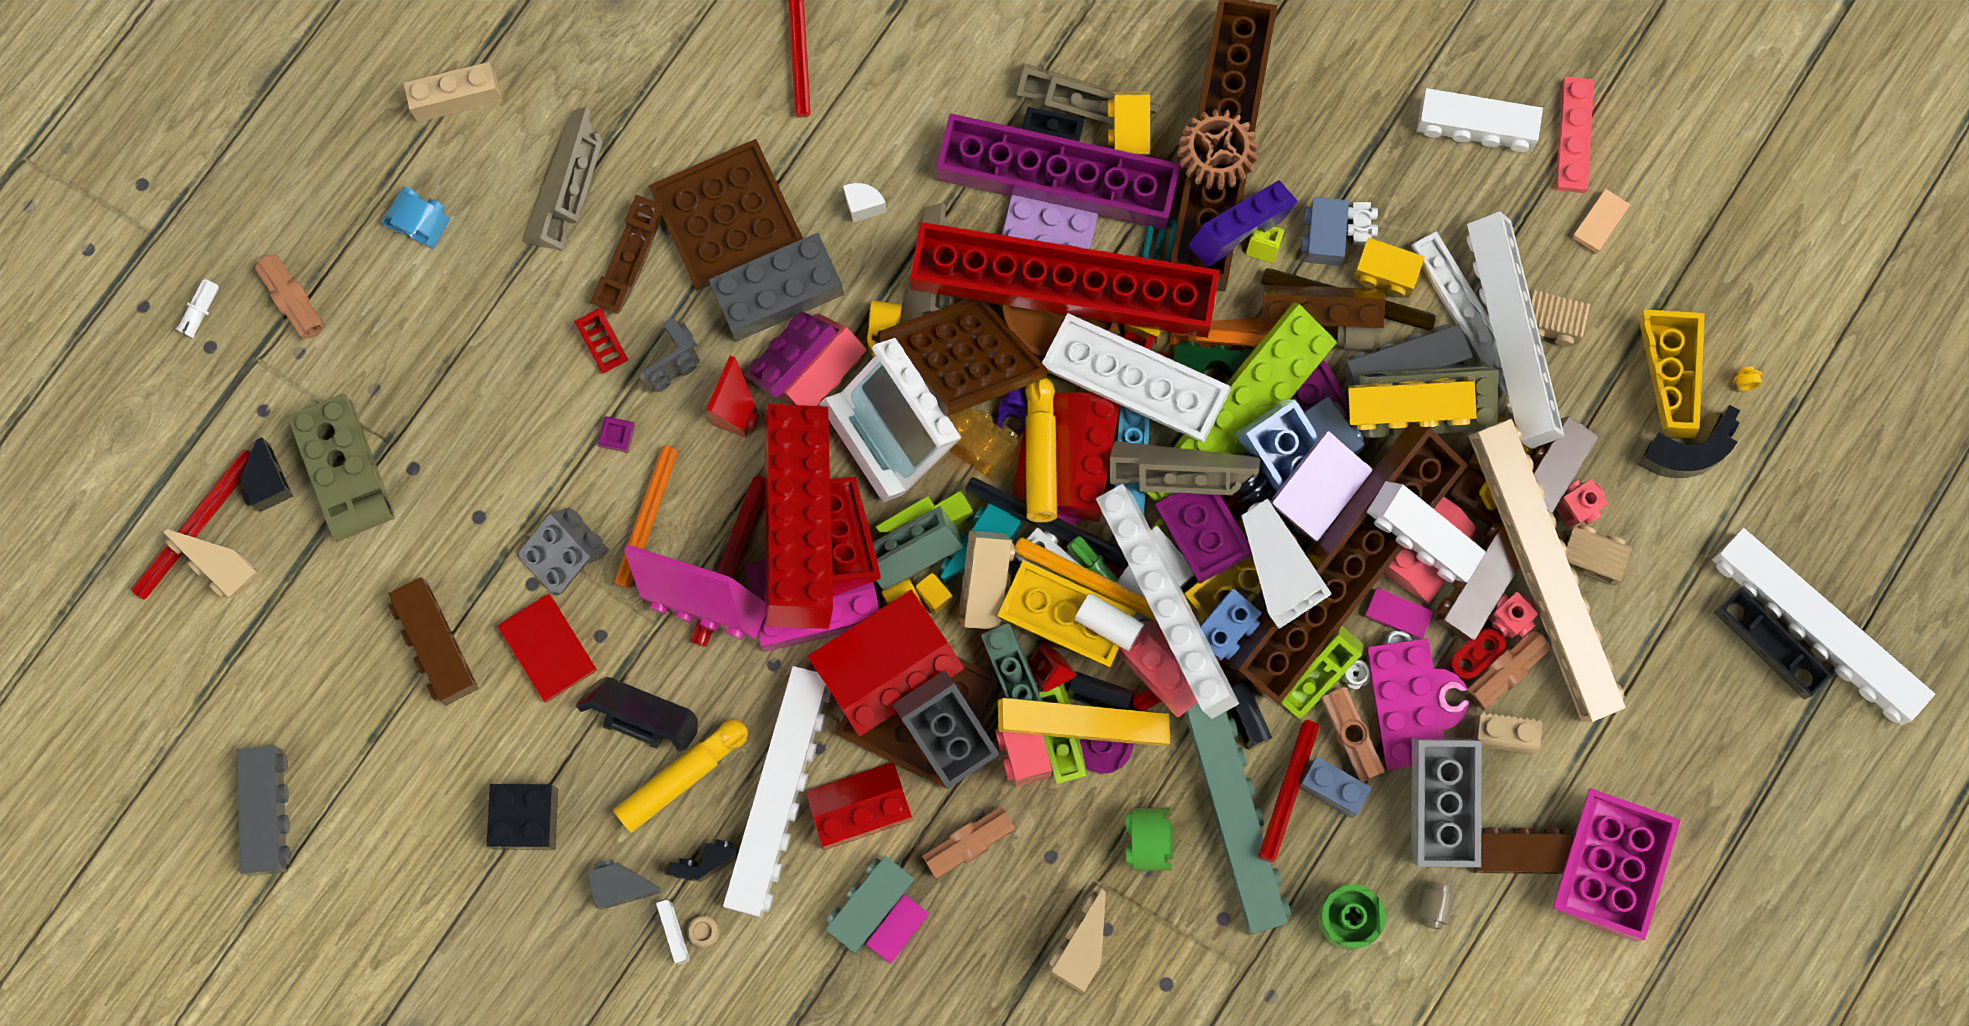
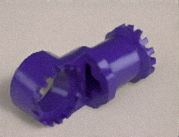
M1026 386L1004 394V398L1000 401L998 430L1006 438H1016L1023 433L1027 404L1024 402ZM1016 417L1020 422L1019 427L1014 431L1006 430L1002 425L1005 418Z

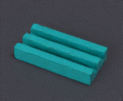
M1171 218L1168 219L1167 225L1172 226L1165 259L1167 262L1171 260L1178 220ZM1152 226L1147 228L1142 258H1148L1154 229ZM1159 229L1154 260H1160L1165 230Z

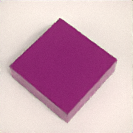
M605 416L598 446L628 453L635 423Z

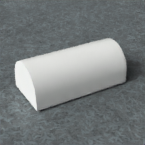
M1092 593L1087 596L1075 617L1076 622L1128 652L1145 625Z

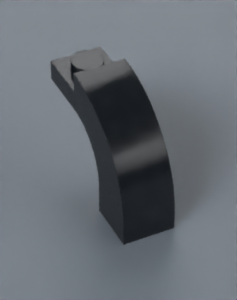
M1731 405L1727 406L1718 417L1707 440L1699 444H1682L1658 432L1651 439L1638 465L1657 475L1669 478H1689L1709 471L1721 462L1736 446L1738 441L1731 437L1739 426L1740 422L1736 418L1740 410Z

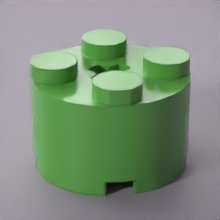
M1171 807L1133 808L1132 813H1126V832H1128V835H1132V844L1126 845V860L1129 866L1134 867V871L1173 870L1172 863H1167V859H1173L1172 823H1170V819H1166V816L1172 815Z
M1358 884L1344 885L1329 893L1322 901L1318 911V924L1327 942L1344 950H1356L1370 945L1379 937L1386 923V912L1382 901L1370 889ZM1350 909H1352L1353 915H1358V920L1353 922V925H1351L1349 920H1345V914L1349 913Z

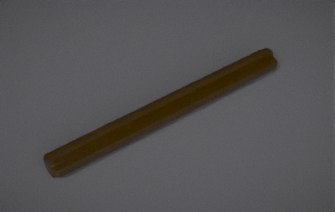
M1271 268L1265 269L1262 278V284L1336 287ZM1385 300V319L1428 331L1434 327L1435 314Z

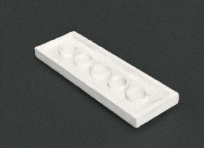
M1067 313L1042 362L1049 373L1202 443L1205 442L1231 391V387L1227 384Z

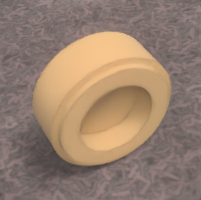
M708 916L694 918L687 929V935L691 943L700 948H707L715 944L720 934L717 922Z

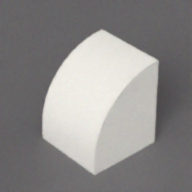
M852 183L843 186L853 222L887 213L883 196L872 186L863 183Z

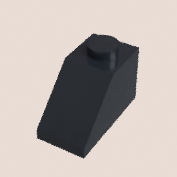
M263 437L257 439L240 478L244 487L240 492L247 506L252 505L262 512L294 496L271 444Z

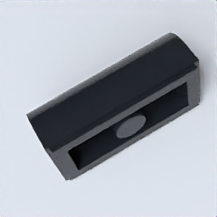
M1027 107L1022 129L1080 142L1085 118Z
M1075 671L1077 675L1072 678L1068 691L1070 699L1093 707L1128 709L1133 690Z
M1244 682L1231 687L1239 704L1229 710L1246 748L1250 750L1272 740L1273 737L1249 684Z

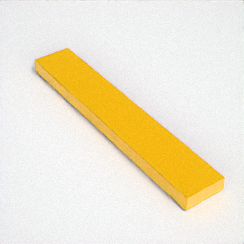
M1007 698L998 700L999 732L1156 746L1171 744L1169 714Z

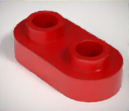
M1494 629L1482 630L1475 640L1469 641L1452 656L1450 660L1451 672L1456 674L1461 680L1475 678L1504 652L1505 639L1503 635ZM1484 641L1492 643V651H1487L1483 648ZM1462 660L1469 662V670H1463L1460 667Z

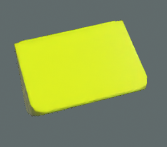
M1273 227L1265 233L1261 229L1256 230L1252 233L1246 255L1273 263L1285 230L1278 227Z

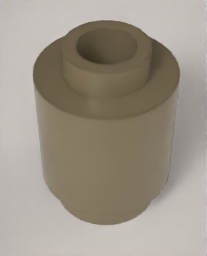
M1336 326V346L1343 347V350L1372 351L1374 345H1379L1380 328Z
M1428 881L1427 888L1423 889L1418 919L1424 920L1423 926L1442 930L1443 925H1449L1455 897L1452 894L1453 886Z

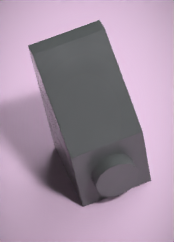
M613 860L594 864V870L587 871L595 905L600 910L661 894L659 886L619 863L614 864Z

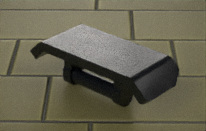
M610 677L602 678L589 687L576 704L580 712L592 708L606 714L603 728L610 731L613 729L648 743L650 747L655 749L659 748L664 737L671 740L677 751L687 750L698 733V719L690 709Z

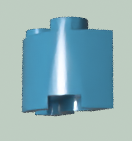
M404 186L401 192L397 193L381 224L393 231L406 234L415 241L434 249L450 220L443 213L445 207L433 199H429L426 202L418 198L419 194Z

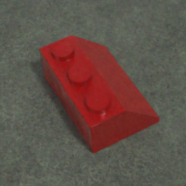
M888 763L806 791L812 816L824 850L913 821L894 763Z

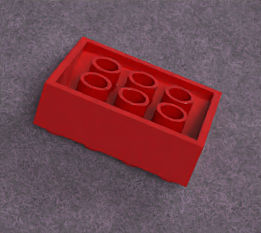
M1055 392L1053 415L1056 418L1057 515L1099 522L1101 508L1096 498L1105 492L1120 405L1095 393ZM1026 421L1012 496L1025 502Z
M856 476L830 479L833 596L881 578Z
M912 589L807 655L859 737L897 713L892 704L944 670L951 678L965 669Z

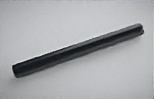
M975 477L969 479L965 488L967 493L1067 542H1071L1074 538L1081 536L1097 555L1103 556L1104 560L1123 569L1128 567L1129 564L1121 548L1058 517L1050 522L1030 521L1027 519V504L1025 501Z

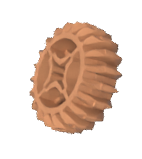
M1215 109L1212 112V117L1203 112L1201 113L1200 120L1193 117L1190 121L1191 127L1185 126L1182 133L1184 136L1179 137L1178 144L1182 147L1178 148L1177 154L1179 157H1183L1180 161L1181 167H1189L1186 175L1188 177L1197 175L1195 180L1197 185L1202 180H1206V187L1208 189L1212 187L1213 183H1217L1218 188L1221 190L1224 188L1225 182L1233 187L1236 184V179L1243 182L1246 178L1245 172L1251 173L1254 166L1252 163L1257 162L1258 155L1255 152L1258 151L1259 144L1253 142L1256 138L1255 132H1247L1250 127L1249 122L1239 124L1241 119L1239 114L1234 119L1229 118L1230 112L1228 110L1224 112L1223 116H1219L1218 111ZM1221 131V133L1217 135H1212L1208 132ZM1232 136L1239 143L1242 156L1236 153V149L1231 146L1230 139ZM1224 142V144H1223V150L1220 149V150H1219L1218 152H1216V153L1214 154V156L1212 157V155H1213V150H1216V149H1217L1218 147H1220V146L1222 145V143ZM1194 143L1200 146V150L1206 154L1204 163L1196 155ZM1224 164L1228 166L1226 168H1214L1216 165Z

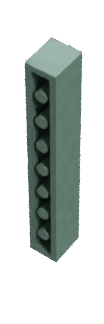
M1197 702L1185 712V716L1248 934L1252 935L1288 924L1287 918L1291 917L1290 908L1286 898L1281 899L1278 887L1282 886L1278 869H1272L1270 862L1259 858V852L1264 840L1260 826H1264V820L1260 808H1254L1251 796H1255V789L1251 778H1245L1243 766L1247 764L1243 749H1237L1234 737L1238 736L1235 721L1233 718L1228 719L1226 711L1211 719L1202 711Z

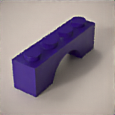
M1278 180L1203 224L1188 246L1209 267L1227 256L1241 241L1256 230L1261 229L1265 233L1283 222L1298 200Z

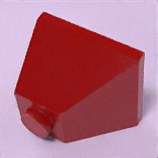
M729 355L706 411L714 426L746 438L749 430L753 431L755 429L759 414H757L755 403L736 358Z

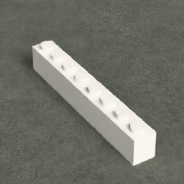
M1499 211L1467 224L1469 230L1467 243L1475 255L1476 261L1473 262V268L1482 284L1479 293L1483 303L1487 305L1489 315H1486V322L1495 337V342L1492 343V346L1502 366V369L1499 370V375L1503 385L1507 387L1509 395L1506 397V404L1510 413L1514 416L1515 424L1521 431V442L1532 449L1564 438L1565 435L1510 219Z
M1121 484L1096 498L1202 711L1213 719L1237 706L1239 702L1133 494Z
M1745 528L1734 534L1712 559L1717 564L1716 568L1721 574L1728 578L1732 577L1740 584V588L1742 587L1752 598H1756L1764 605L1763 608L1773 618H1779L1788 626L1787 630L1791 635L1808 643L1812 647L1811 651L1815 656L1831 663L1835 667V672L1845 681L1854 683L1859 688V693L1866 700L1878 704L1884 710L1883 714L1890 721L1901 725L1913 721L1934 697L1935 693Z
M795 666L792 667L723 907L759 918L763 917L764 912L769 913L774 895L769 894L772 882H778L780 878L782 864H779L778 861L781 851L787 852L791 839V834L787 833L790 821H796L800 804L795 803L799 791L804 792L808 780V774L804 773L807 761H813L817 744L813 743L815 732H821L823 728L825 714H821L824 702L829 703L832 696L818 672Z

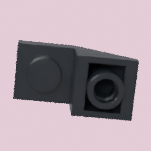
M714 839V844L705 843L700 868L696 867L697 861L679 858L678 863L669 862L667 875L703 882L737 859L739 851L732 848V842Z

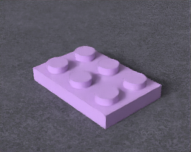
M1012 195L1002 235L1090 249L1098 213Z

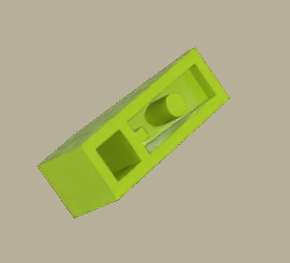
M1341 626L1281 704L1301 720L1362 656L1363 643Z
M1065 683L1048 692L1038 689L1042 702L1071 705ZM1043 736L1057 784L1087 776L1080 739Z

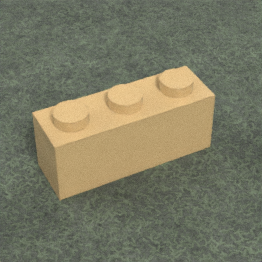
M490 62L404 83L409 110L417 122L502 102L497 76Z
M969 530L958 620L964 627L995 629L1001 626V620L1004 621L998 618L997 615L1004 602L1005 591L1010 589L1011 575L1008 573L1009 561H1013L1015 555V545L1005 533Z

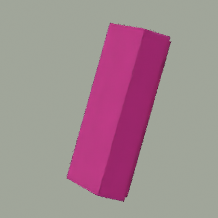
M1377 587L1364 617L1396 631L1405 632L1410 637L1420 640L1424 637L1434 611Z
M904 894L866 945L891 964L928 917L929 913Z

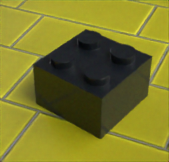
M490 784L486 847L493 850H556L558 788L552 784Z

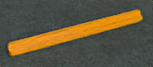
M1019 538L1017 541L1015 554L1157 622L1145 596L1029 540Z

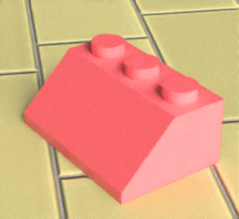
M819 313L814 316L830 324L837 334L780 395L789 405L819 406L825 396L839 385L843 376L859 363L861 356L867 349L846 326Z
M1443 497L1434 508L1436 512L1474 542L1480 531L1460 507ZM1404 547L1383 574L1429 605L1446 580L1437 574L1438 569L1435 566H1429L1421 562L1416 557L1418 553L1415 550Z
M1142 622L1145 625L1130 651L1128 652L1120 647L1118 653L1129 668L1178 718L1198 701L1158 622Z

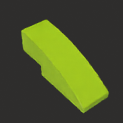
M961 491L935 506L929 496L879 524L876 526L878 535L882 538L938 506H941L955 526H958L973 518V510Z

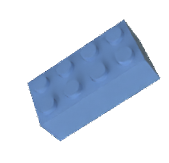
M1295 399L1282 400L1235 433L1247 454L1260 458V474L1267 477L1266 484L1272 485L1273 494L1277 493L1319 439ZM1291 522L1298 534L1306 535Z

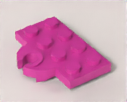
M1429 638L1366 647L1385 770L1412 766V738H1444L1443 730L1451 728L1461 721L1468 709L1469 701H1460L1455 706L1447 704L1445 694L1449 689L1454 688L1458 691H1463L1467 687L1456 674L1446 669H1433Z

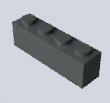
M1445 324L1435 328L1432 334L1422 336L1421 333L1414 334L1406 338L1404 343L1398 345L1387 343L1378 347L1377 352L1366 355V352H1360L1349 357V361H1347L1343 371L1349 386L1360 385V374L1369 373V371L1467 366L1473 356L1460 324L1450 327V324Z
M276 746L237 749L240 874L256 876L287 873V865L291 861L290 848L286 846V834L290 830L289 817L285 815V803L289 800L288 786L284 784V772L288 769L287 755L283 753V749Z

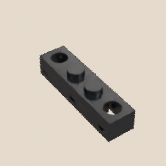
M1742 587L1734 591L1714 611L1739 638L1804 700L1813 696L1832 676L1820 662ZM1731 604H1738L1743 608L1744 617L1742 620L1737 621L1727 611ZM1798 670H1807L1812 675V683L1808 687L1795 677Z

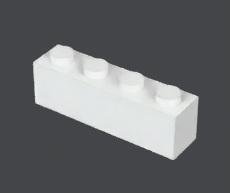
M1426 88L1421 99L1416 132H1422L1424 135L1433 138L1440 136L1452 137L1453 140L1463 143L1469 141L1481 142L1486 147H1511L1516 152L1533 151L1539 139L1543 108Z
M1386 481L1367 510V513L1376 519L1374 524L1378 528L1396 535L1395 541L1407 549L1415 550L1418 553L1416 557L1421 562L1429 566H1435L1438 569L1437 574L1448 582L1453 583L1454 580L1467 583L1486 553L1485 550L1403 484Z

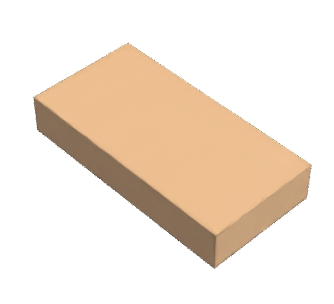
M1605 189L1572 238L1597 254L1631 204Z

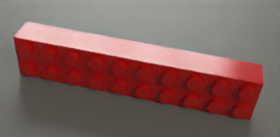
M920 222L910 275L911 290L1064 315L1069 313L1076 317L1208 338L1220 270Z

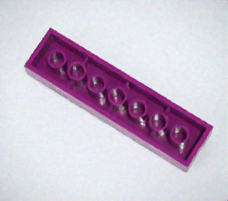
M949 113L936 165V177L939 181L1007 196L1016 195L1098 213V216L1143 226H1152L1161 230H1166L1180 171V163Z

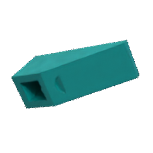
M989 504L986 509L981 507L972 521L975 523V526L971 531L1005 533L1013 541L1021 529V521L1008 512ZM966 531L960 537L963 548L958 550L953 558L948 556L939 569V572L942 573L940 580L944 585L964 575L969 533Z

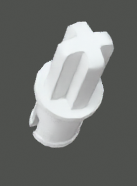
M207 279L201 282L191 303L187 302L186 304L189 307L176 328L177 331L194 338L205 315H209L207 310L219 289L217 284Z

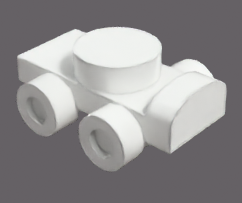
M1353 202L1352 207L1348 208V219H1352L1353 222L1352 224H1347V236H1353V244L1365 245L1368 237L1371 238V236L1378 235V225H1371V220H1377L1378 209L1371 208V202Z

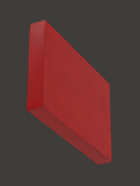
M550 593L497 625L545 703L598 671Z

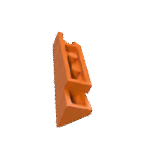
M1263 317L1212 320L1208 338L1171 332L1170 346L1175 347V344L1190 341L1198 343L1199 347L1210 348L1211 345H1224L1228 347V350L1255 349L1275 324L1263 323Z

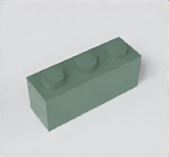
M941 506L873 542L881 573V578L876 581L885 590L963 548L957 527Z
M886 855L882 860L876 858L866 870V873L869 875L862 885L857 882L847 893L846 897L849 901L842 910L836 907L826 920L829 924L826 930L856 955L883 923L903 895L915 883V879Z

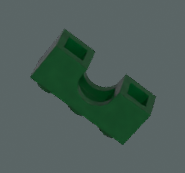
M1184 341L1181 344H1175L1172 360L1202 374L1209 369H1221L1230 379L1254 349L1228 350V347L1224 345H1211L1210 348L1199 347L1198 343Z

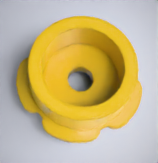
M1753 366L1745 367L1736 372L1737 376L1733 380V383L1737 384L1739 391H1750L1763 384L1761 380L1763 373L1755 370Z

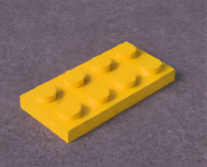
M1023 560L997 617L1111 668L1120 647L1076 622L1075 617L1090 593L1133 618L1136 611Z

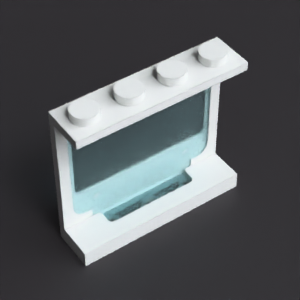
M896 338L875 344L872 349L876 356L841 393L826 397L819 404V406L828 407L829 421L883 503L904 495L962 438L948 416L940 410L937 405V399L930 393L919 372Z

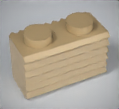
M1531 290L1529 295L1540 339L1544 337L1556 339V344L1566 347L1578 344L1583 338L1590 304Z
M1579 525L1578 528L1573 527L1567 534L1568 538L1565 541L1568 552L1566 558L1570 568H1573L1576 573H1581L1612 586H1616L1621 582L1632 547L1626 546L1625 540L1619 537L1607 536V538L1596 535V530L1589 526Z
M1483 712L1474 719L1472 738L1481 740L1482 748L1533 755L1540 751L1543 722L1540 719L1535 721L1533 718L1530 721L1528 718L1525 720L1522 717L1517 719L1516 716L1511 718L1509 715L1504 717L1503 714L1498 716L1497 713L1495 715L1491 713L1486 715Z

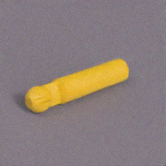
M1045 378L1027 385L1025 389L1028 399V416L1025 418L1027 519L1033 522H1050L1057 518L1056 418L1053 415L1055 389L1051 380Z
M729 719L724 721L719 729L706 740L697 742L613 809L614 813L632 834L717 767L718 761L732 750L742 747L747 741L748 729L740 720Z

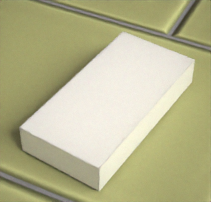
M668 900L656 903L675 964L680 965L689 962L690 957L673 903Z

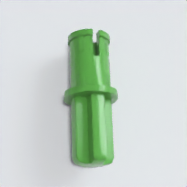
M1081 536L1074 538L1068 544V550L1084 568L1113 582H1118L1119 578L1102 561L1103 556L1097 555Z

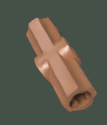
M276 253L266 255L260 259L254 268L271 293L269 295L285 316L287 315L303 339L313 338L319 334L325 325L308 301L310 298L297 279L291 276Z
M1535 630L1529 632L1510 651L1507 650L1488 667L1489 670L1465 692L1476 706L1485 710L1507 689H1512L1529 673L1528 670L1552 648L1542 634Z
M1344 687L1323 696L1321 700L1337 733L1338 743L1344 748L1357 779L1365 782L1385 773L1368 736V727L1361 721L1347 688ZM1347 728L1358 730L1360 733L1359 742L1353 743L1346 738L1345 731Z
M999 807L974 824L971 822L951 834L949 840L936 846L922 857L937 880L963 862L966 864L982 855L989 849L990 845L1012 833L1015 827L1003 808Z

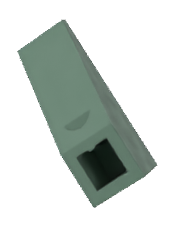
M1010 623L982 634L981 637L1007 699L1042 702L1024 651Z

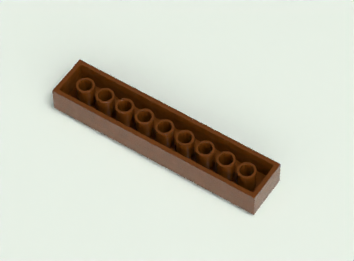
M1219 0L1197 114L1198 120H1200L1201 113L1203 112L1212 117V112L1215 109L1218 111L1219 116H1223L1224 112L1228 110L1230 112L1229 118L1234 119L1239 114L1241 117L1239 124L1249 122L1250 127L1247 132H1255L1278 5L1249 0ZM1211 131L1208 133L1212 135H1217L1221 133V131ZM1232 136L1230 144L1236 149V153L1242 156L1241 147ZM1223 142L1222 145H1221L1220 147H1218L1216 150H1213V155H1212V157H1213L1214 154H1215L1216 152H1218L1220 149L1223 150V144H1224V142ZM1194 143L1195 153L1204 163L1206 154L1200 150V146ZM1224 164L1216 165L1214 168H1226L1228 166ZM1196 174L1191 177L1186 175L1170 262L1220 270L1217 290L1225 292L1234 249L1227 256L1207 267L1188 244L1203 224L1243 201L1246 178L1243 182L1236 179V184L1233 187L1225 182L1224 188L1220 190L1217 183H1213L1212 187L1208 189L1206 187V180H1202L1197 185L1195 183Z
M1410 422L1318 542L1314 543L1306 554L1332 595L1280 629L1268 614L1265 605L1261 610L1262 614L1257 618L1260 622L1259 626L1249 637L1244 634L1237 642L1240 648L1229 660L1224 657L1222 661L1261 696L1280 705L1404 548L1395 541L1396 535L1378 528L1374 524L1376 519L1367 513L1384 483L1388 481L1403 484L1434 509L1467 468L1468 464L1430 427H1421L1420 424Z

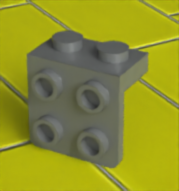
M674 317L663 324L677 349L639 374L650 393L665 390L671 385V380L679 375L685 376L696 369V364L700 362L694 349L697 344L693 339V335L684 322L678 325Z
M569 507L550 513L520 550L519 557L554 595H560L567 589L586 564L602 559L609 549L602 543L601 537L592 532L583 522L582 517Z

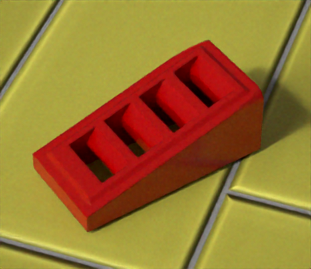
M601 307L574 321L602 374L629 361ZM599 319L601 320L602 325L587 332L585 326ZM603 330L607 331L608 335L592 342L590 337ZM610 340L612 341L613 346L598 353L596 347ZM617 350L618 357L603 363L601 358Z

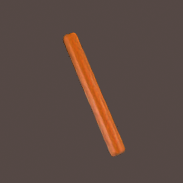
M663 445L660 450L628 545L645 549L678 455L677 449ZM624 553L615 578V584L619 587L630 589L634 577L626 553Z

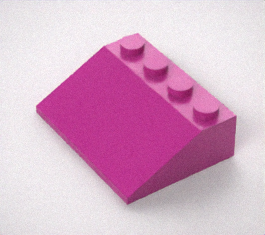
M628 544L626 545L625 553L640 597L650 603L649 608L664 615H666L667 611L674 612V617L691 623L693 619L701 621L699 625L712 631H717L718 627L726 629L725 633L739 640H743L744 636L756 639L766 615V602L731 577Z
M765 559L744 564L749 591L766 602ZM871 582L833 596V612L829 629L767 627L765 615L758 632L764 652L842 634L880 609L874 583Z
M1589 788L1552 908L1601 930L1634 942L1645 940L1681 820Z

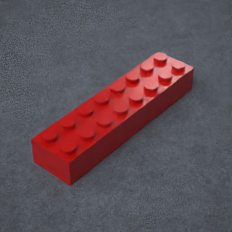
M768 403L764 425L766 626L829 629L833 612L828 407Z

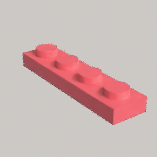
M1565 77L1563 79L1556 191L1586 193L1588 190L1594 79Z

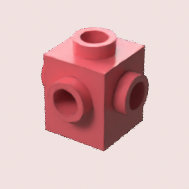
M1577 479L1570 483L1555 509L1569 528L1582 521L1586 525L1602 516L1599 510L1607 506L1608 503L1605 500L1604 491L1593 479L1583 483Z
M1516 592L1511 598L1506 594L1501 597L1494 607L1496 612L1488 619L1492 622L1493 628L1500 632L1503 637L1506 636L1510 641L1517 634L1523 638L1536 626L1532 620L1538 613L1534 610L1536 606L1526 595L1521 596ZM1512 610H1513L1520 618L1514 617L1513 614H1512Z

